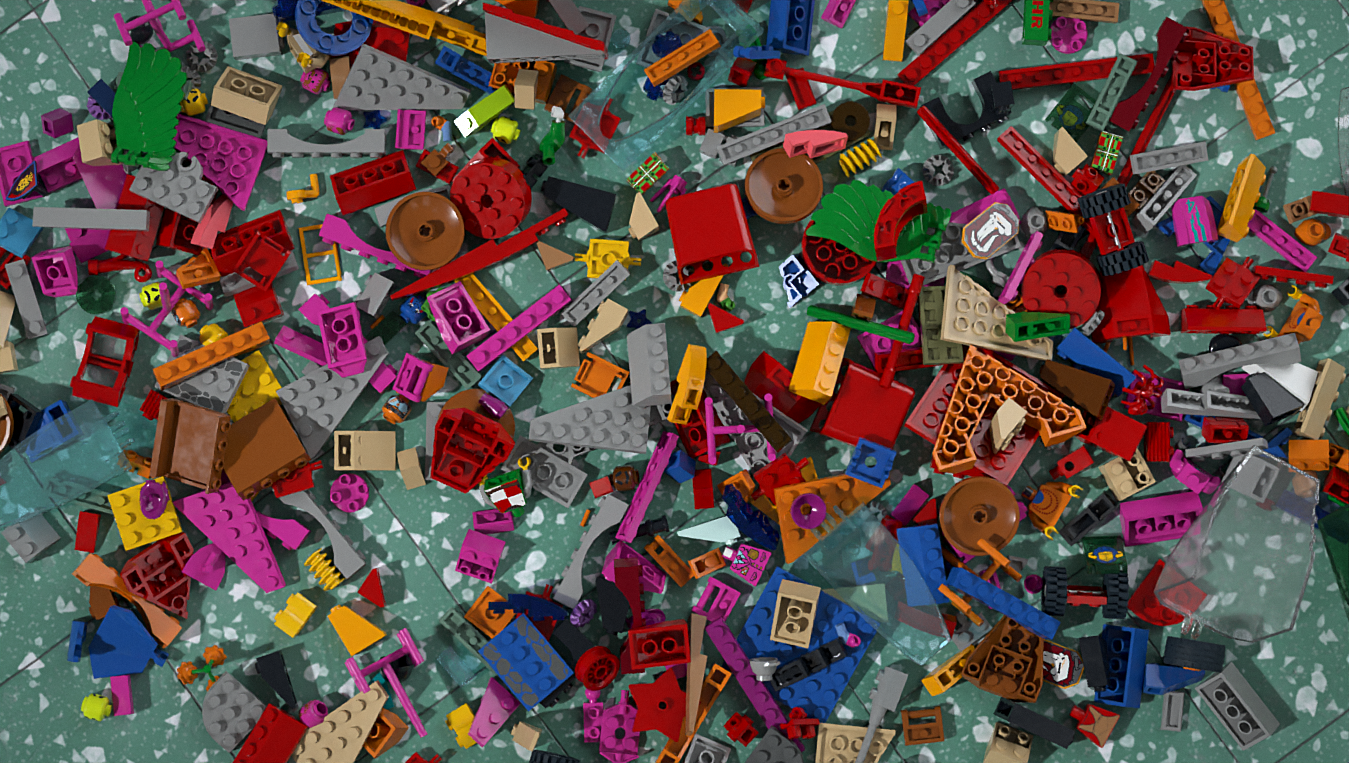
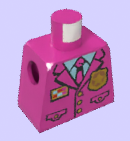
M740 544L738 551L727 546L722 557L732 561L730 570L756 587L771 556V552Z

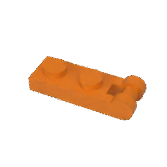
M659 535L655 536V540L650 545L647 544L644 549L680 587L684 586L694 576L692 570ZM661 546L664 550L658 555L655 550Z

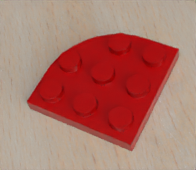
M1158 559L1128 599L1127 609L1147 623L1169 626L1189 618L1207 594L1161 559Z

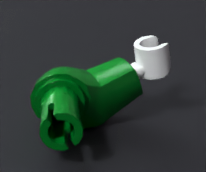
M553 106L551 111V117H555L556 120H552L550 130L541 140L539 147L540 152L543 153V163L549 166L555 163V152L565 141V122L561 120L563 119L564 112L562 108Z

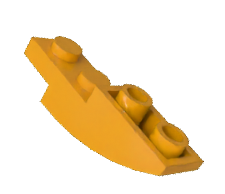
M688 344L676 381L680 384L667 420L672 423L687 425L692 409L697 410L706 373L707 354L706 348L703 346Z

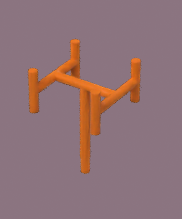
M981 538L977 542L978 546L991 555L989 559L993 562L981 575V579L988 581L1000 567L1017 582L1021 580L1022 575L1009 566L1010 560ZM941 545L942 556L954 567H961L979 577V575ZM941 584L938 590L952 601L951 604L977 626L980 627L984 623V620L976 615L968 604L972 598L964 595L961 599L946 585Z

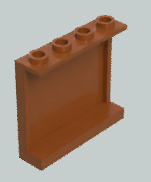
M174 398L161 400L149 476L154 478L164 476L206 490L205 494L219 492L231 415Z
M274 398L230 425L223 469L237 494L244 501L254 497L262 489L269 488L280 478L287 477L295 469L305 466L312 459L305 451L285 416L281 405Z

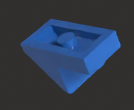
M1288 427L1283 428L1267 441L1268 449H1264L1262 453H1257L1256 455L1287 458L1278 445L1283 446L1286 444L1293 432Z

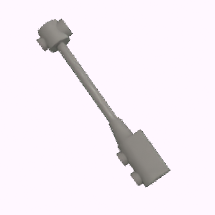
M885 666L884 670L879 669L876 680L879 681L877 688L872 687L869 698L872 699L869 727L855 763H864L876 728L880 725L886 711L895 712L908 674Z

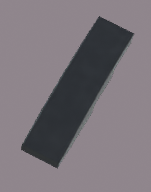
M837 637L776 668L770 682L775 691H778L846 657L848 652L840 638Z

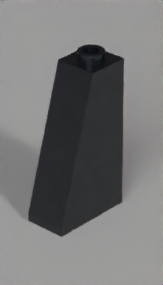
M548 176L547 181H543L541 191L544 192L543 196L563 209L565 208L566 211L602 233H607L616 194Z
M1000 698L993 713L1065 749L1074 740V730L1006 698Z

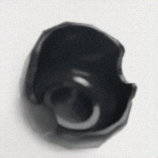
M132 16L125 22V24L141 16ZM147 22L128 32L132 42L142 45L150 41L153 35V28Z

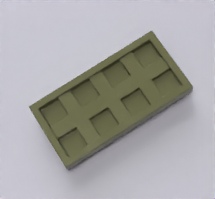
M946 286L922 287L918 295L923 365L962 364L964 362L962 344L940 340Z

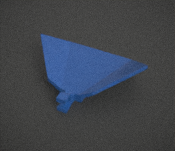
M115 605L110 606L88 647L94 679L142 673L150 658L154 660L155 664L163 667L169 654L156 648L158 643L131 610Z

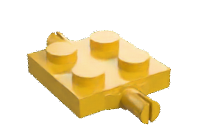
M590 239L587 254L575 253V261L586 262L587 278L597 279L616 260H619L627 270L629 265L641 266V258H631L629 255V241Z

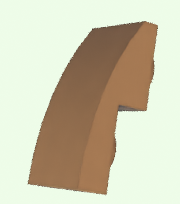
M349 56L329 58L334 99H337L350 72Z
M1155 171L1146 172L1129 192L1140 205L1136 210L1137 212L1165 182Z
M1311 195L1283 205L1289 224L1318 214L1309 212Z

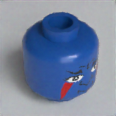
M414 295L410 296L400 305V311L402 312L400 317L406 323H419L428 315L421 309L425 300L419 295L417 297Z

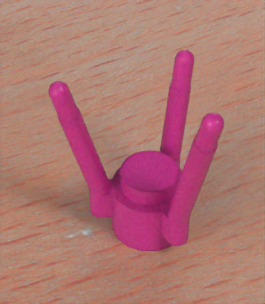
M674 175L672 179L669 178L666 184L650 199V202H653L668 188L669 192L657 208V212L662 210L666 200L672 194H685L687 182L677 175Z

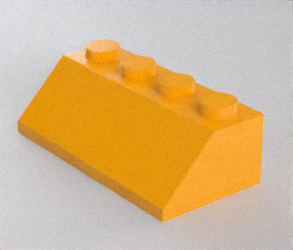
M1252 153L1237 166L1217 228L1219 236L1235 242L1245 238L1249 232L1247 225L1254 216L1255 210L1253 207L1258 202L1261 194L1258 191L1266 179V175H1264L1266 167Z
M833 321L808 322L788 391L824 405L832 397L851 328Z

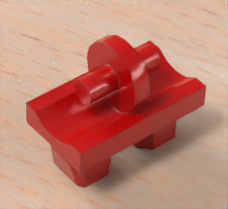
M795 707L789 713V718H791L789 723L780 724L781 730H787L789 739H797L802 736L803 739H810L816 736L814 726L820 723L819 719H805L807 718V713H805L802 707Z

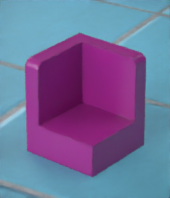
M58 108L41 115L43 133L53 138L60 137L74 130L72 113Z

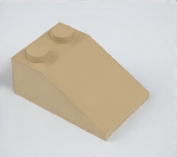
M782 579L776 601L770 640L809 648L821 587Z

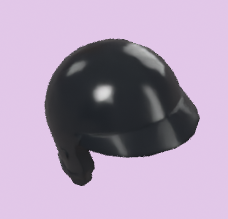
M407 654L389 663L400 683L410 677L415 665L409 664ZM380 668L382 678L389 682L383 668Z

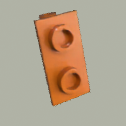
M1045 211L1049 229L1078 233L1077 227L1085 221L1081 214Z
M124 450L118 456L119 461L117 465L121 469L134 473L137 467L139 468L137 475L154 479V477L149 476L152 458L140 456L132 450Z

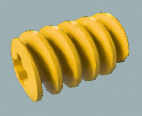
M869 138L867 139V145L862 142L860 143V148L854 146V153L851 150L846 151L847 156L841 153L839 163L849 178L850 170L856 174L857 166L863 170V163L870 166V159L876 163L877 156L881 158L882 156L874 141Z
M320 548L307 558L304 566L311 565L309 572L316 571L315 579L321 577L319 585L326 584L323 589L324 591L333 590L346 578L339 579L341 572H334L336 566H329L332 559L325 561L327 553L320 554L322 550Z

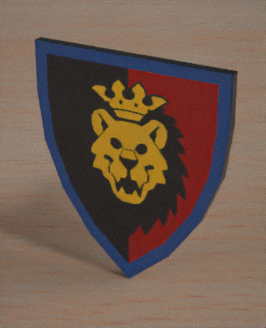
M33 161L19 175L5 200L16 201L25 199L34 190L42 196L47 193V189L38 184L36 161Z

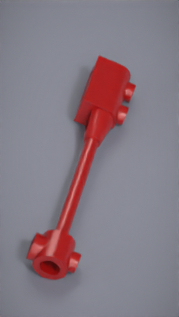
M777 58L767 59L764 73L766 77L783 80L785 74L859 90L882 102L915 109L918 105L921 87L884 79L882 83H859L786 67L787 61Z

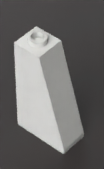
M1299 363L1286 366L1252 364L1242 366L1241 368L1250 375L1253 373L1258 375L1265 372L1303 402L1304 405L1299 411H1303L1309 403L1318 371Z

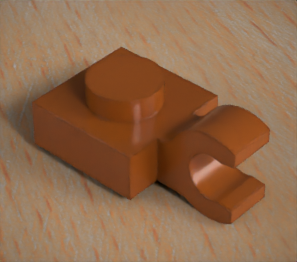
M447 143L440 152L434 149L421 163L436 177L449 164L446 158L454 151V148Z

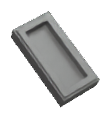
M1172 691L1164 694L1161 730L1181 732L1185 692Z

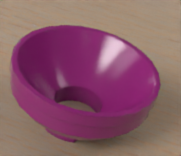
M801 494L791 505V517L794 523L803 529L816 528L825 519L826 505L816 494ZM803 504H809L811 507L810 512L806 515L801 514L800 511Z

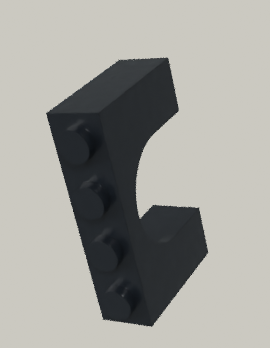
M991 71L973 79L971 82L982 104V114L976 122L968 125L954 122L948 116L939 97L921 105V107L926 106L957 141L961 139L967 141L974 137L973 133L979 130L983 133L992 128L991 124L995 122L1001 124L1009 120L1008 116L1012 113L1011 110L1004 115H996V112L991 113L987 89L991 84L997 83ZM930 128L940 150L943 148L949 150L945 143Z
M568 619L553 634L571 651L573 657L571 670L574 674L540 702L545 709L548 706L552 708L560 700L557 696L562 691L566 694L572 688L573 684L571 682L576 678L575 666L579 658L587 650L595 647Z

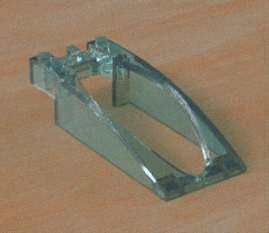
M682 0L568 116L624 171L735 62L738 57L733 55L734 47H749L764 32V28L735 0ZM709 4L734 32L722 43L714 62L700 83L680 104L652 124L623 138L608 139L604 137L600 131V119L618 80L630 63L648 44L660 36L659 34L685 20L688 22L693 21L694 17Z

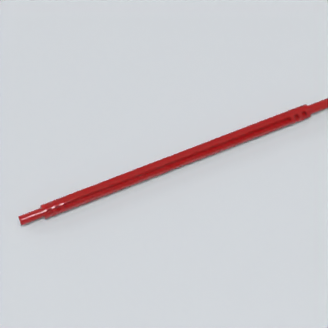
M1171 76L1130 155L1144 153L1176 92L1172 87ZM1130 156L1117 179L1120 184H1125L1126 187L1133 176ZM1089 233L1080 251L1088 259H1090L1097 245L1096 238L1091 233ZM1064 286V288H1063V290H1062L1061 293H1064V292L1067 291V288H1066L1065 286Z

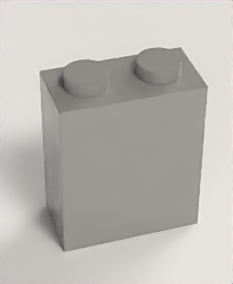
M272 13L229 19L234 59L244 60L282 55V49H285L284 38H280L279 31L276 29L278 23L282 21L281 18Z

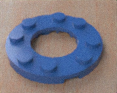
M298 0L295 8L296 26L303 40L314 50L331 56L346 55L357 50L369 37L373 19L351 12L352 25L350 29L342 35L334 36L322 31L315 19L316 9L323 1Z

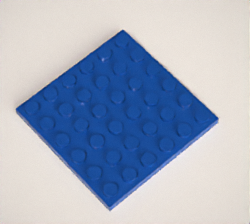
M777 566L736 640L748 659L775 657L780 661V665L776 667L778 668L839 637L835 628L839 623L845 624L847 632L860 637L861 643L857 647L843 644L848 652L846 657L785 688L775 691L770 680L763 681L774 699L792 709L802 707L805 713H807L808 718L819 719V723H825L881 623L820 590L809 648L770 640L776 601L782 579L812 585ZM724 660L721 667L725 668L726 670L732 673L731 669Z

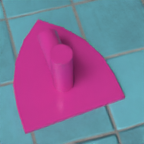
M214 543L208 544L190 557L182 573L216 591L225 573V553Z

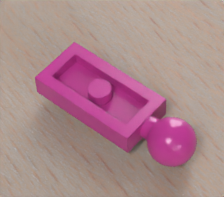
M587 688L585 690V696L589 699V702H583L584 743L600 742L603 702H597L601 694L600 690L590 691Z

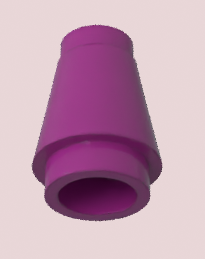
M486 393L478 401L493 418L496 417L499 420L508 409L505 402Z

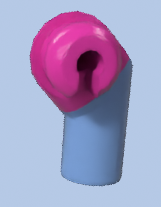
M839 623L835 626L843 644L850 647L860 645V637L847 632L844 623Z

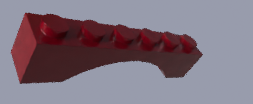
M1165 17L1156 33L1157 57L1150 77L1135 94L1117 103L1109 119L1110 122L1127 131H1130L1131 128L1133 130L1136 128L1140 120L1137 118L1141 111L1145 112L1149 105L1148 97L1150 94H1155L1159 87L1156 84L1160 77L1164 78L1169 69L1166 65L1169 60L1173 61L1178 53L1176 48L1179 42L1183 44L1188 35L1186 32L1187 27Z
M638 557L614 559L615 586L624 594L632 609L633 623L631 629L646 626V618H642L641 612H645V601L640 599V595L644 594V585L639 583V577L643 576L642 565H638ZM627 637L620 647L621 674L645 673V668L631 669L629 638Z

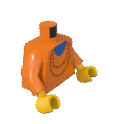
M1292 285L1295 292L1293 294L1287 292V294L1295 300L1299 299V301L1296 303L1279 334L1273 327L1268 326L1267 329L1271 333L1268 335L1263 333V335L1270 339L1295 333L1298 344L1310 341L1324 316L1319 314L1320 306L1318 301L1305 293L1302 294L1301 289Z
M1047 482L1044 485L1041 484L1037 491L1028 485L1023 490L1021 495L1030 500L1027 509L1029 510L1028 516L1033 526L1045 534L1049 540H1054L1050 533L1056 532L1059 534L1054 526L1071 497L1080 498V496L1075 495L1077 489L1083 490L1078 485L1072 486L1064 482Z

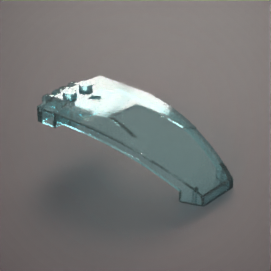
M92 399L45 425L0 459V531L62 506L132 469L122 449L135 442L134 438H129L119 444L116 439L126 435L129 430L125 428L115 434L113 432L122 428L125 425L124 421L118 422L110 428L107 425V422L117 418L119 415L118 411L103 418Z
M864 502L847 516L835 505L833 509L842 518V521L837 523L830 514L826 513L825 518L834 528H831L823 521L820 525L828 532L824 536L820 534L817 528L810 529L819 541L807 550L803 556L868 624L904 654L903 656L922 666L952 640L941 611L928 585L899 542Z

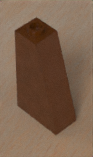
M1047 359L1040 368V378L1091 416L1102 421L1116 386L1114 382L1110 379Z

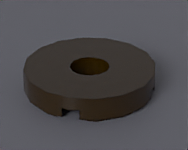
M848 101L842 103L832 114L831 125L833 130L846 133L848 141H854L864 136L870 126L868 111L857 102ZM853 116L856 119V124L848 126L845 123L846 117Z

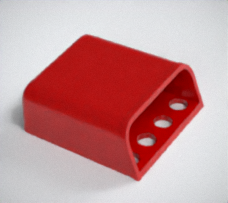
M736 184L721 185L674 196L666 200L665 206L681 285L759 267L739 188ZM742 253H750L752 256L751 260L743 262L740 259ZM726 256L731 257L733 260L732 264L728 267L723 266L721 263L722 259ZM711 261L714 265L713 269L705 271L702 268L703 263ZM685 266H693L694 273L689 276L685 275L683 272Z
M843 357L835 385L841 384L839 391L836 394L833 390L832 397L824 405H819L809 431L852 447H856L859 437L893 449L914 399L915 390L894 379L890 389L879 386L882 377L881 373L878 374L870 368ZM844 366H848L846 374L843 376L841 369ZM829 402H834L830 412H828L826 408L827 404ZM825 419L826 422L824 426L820 429L819 423L821 420Z

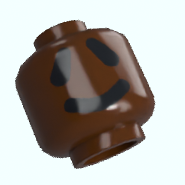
M632 465L616 466L613 473L610 474V483L618 491L634 490L640 482L638 469H635Z

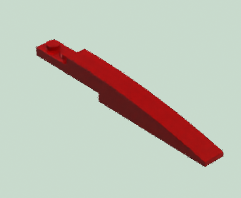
M564 208L499 245H496L495 241L491 239L390 295V299L394 301L422 293L499 263L538 242L536 234L542 236L550 231L548 228L555 224L556 227L566 222L565 218L569 214Z

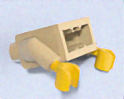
M281 21L278 23L276 29L279 31V36H287L289 49L306 74L315 68H322L331 55L314 50L303 40L299 31L289 28L286 22Z

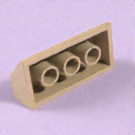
M1329 358L1318 362L1315 370L1318 371L1310 401L1303 411H1300L1292 434L1308 440L1322 439L1325 433L1323 426L1332 414L1331 405L1333 402H1336L1339 395L1337 389L1339 384L1342 385L1346 377L1344 373L1345 367Z

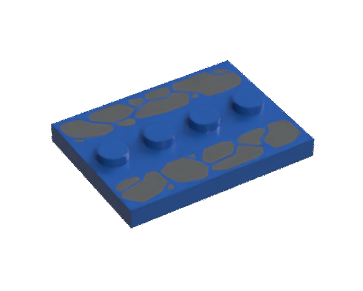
M524 613L478 650L528 712L574 674Z

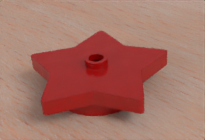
M671 667L668 668L653 683L628 685L637 706L632 732L657 730L672 741L678 742L682 721L686 716V693L680 690L673 669ZM660 702L666 703L665 709L659 708Z

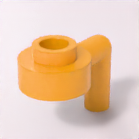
M310 174L311 190L286 192L287 200L291 201L292 204L303 203V199L318 197L320 195L318 175Z

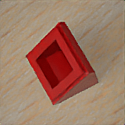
M607 475L589 482L595 498L613 492Z

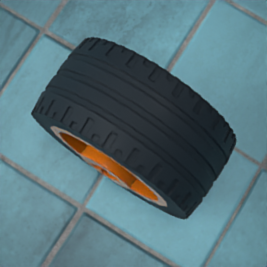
M1172 636L1167 637L1164 650L1165 664L1182 666L1183 669L1194 671L1222 672L1225 645Z

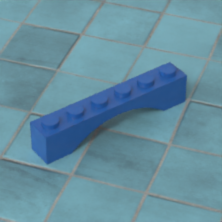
M953 567L944 584L958 593L1004 614L1043 639L1053 640L1061 623L1057 619L961 567Z

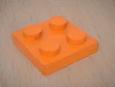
M487 586L465 614L464 618L493 639L505 629L519 609L491 587Z

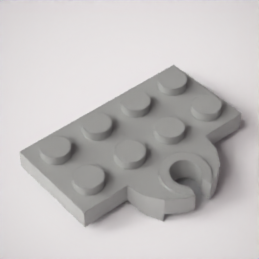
M187 152L175 153L171 157L173 161L168 164L170 169L167 171H156L144 168L143 165L141 166L129 189L131 192L201 223L218 188L201 180L203 167L195 156L191 158L192 163L189 167H182V162L188 158L189 154Z
M520 435L507 460L502 465L501 470L506 473L516 469L522 471V468L518 465V460L521 458L522 464L525 466L527 465L526 457H529L531 465L528 467V470L531 471L532 488L569 508L588 474L571 465L573 458L567 445H565L562 452H556L553 448V443L539 442L536 445Z

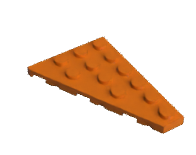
M845 473L774 488L786 563L794 562L891 485L890 476L885 480L882 488L845 475ZM804 493L816 494L826 505L824 521L813 529L799 527L791 517L790 509L793 501ZM803 504L800 508L803 515L808 514L811 510L809 504Z

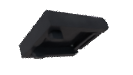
M10 393L7 402L13 414L14 430L8 446L23 454L27 450L43 412L18 394ZM20 405L28 411H25V413L19 409Z

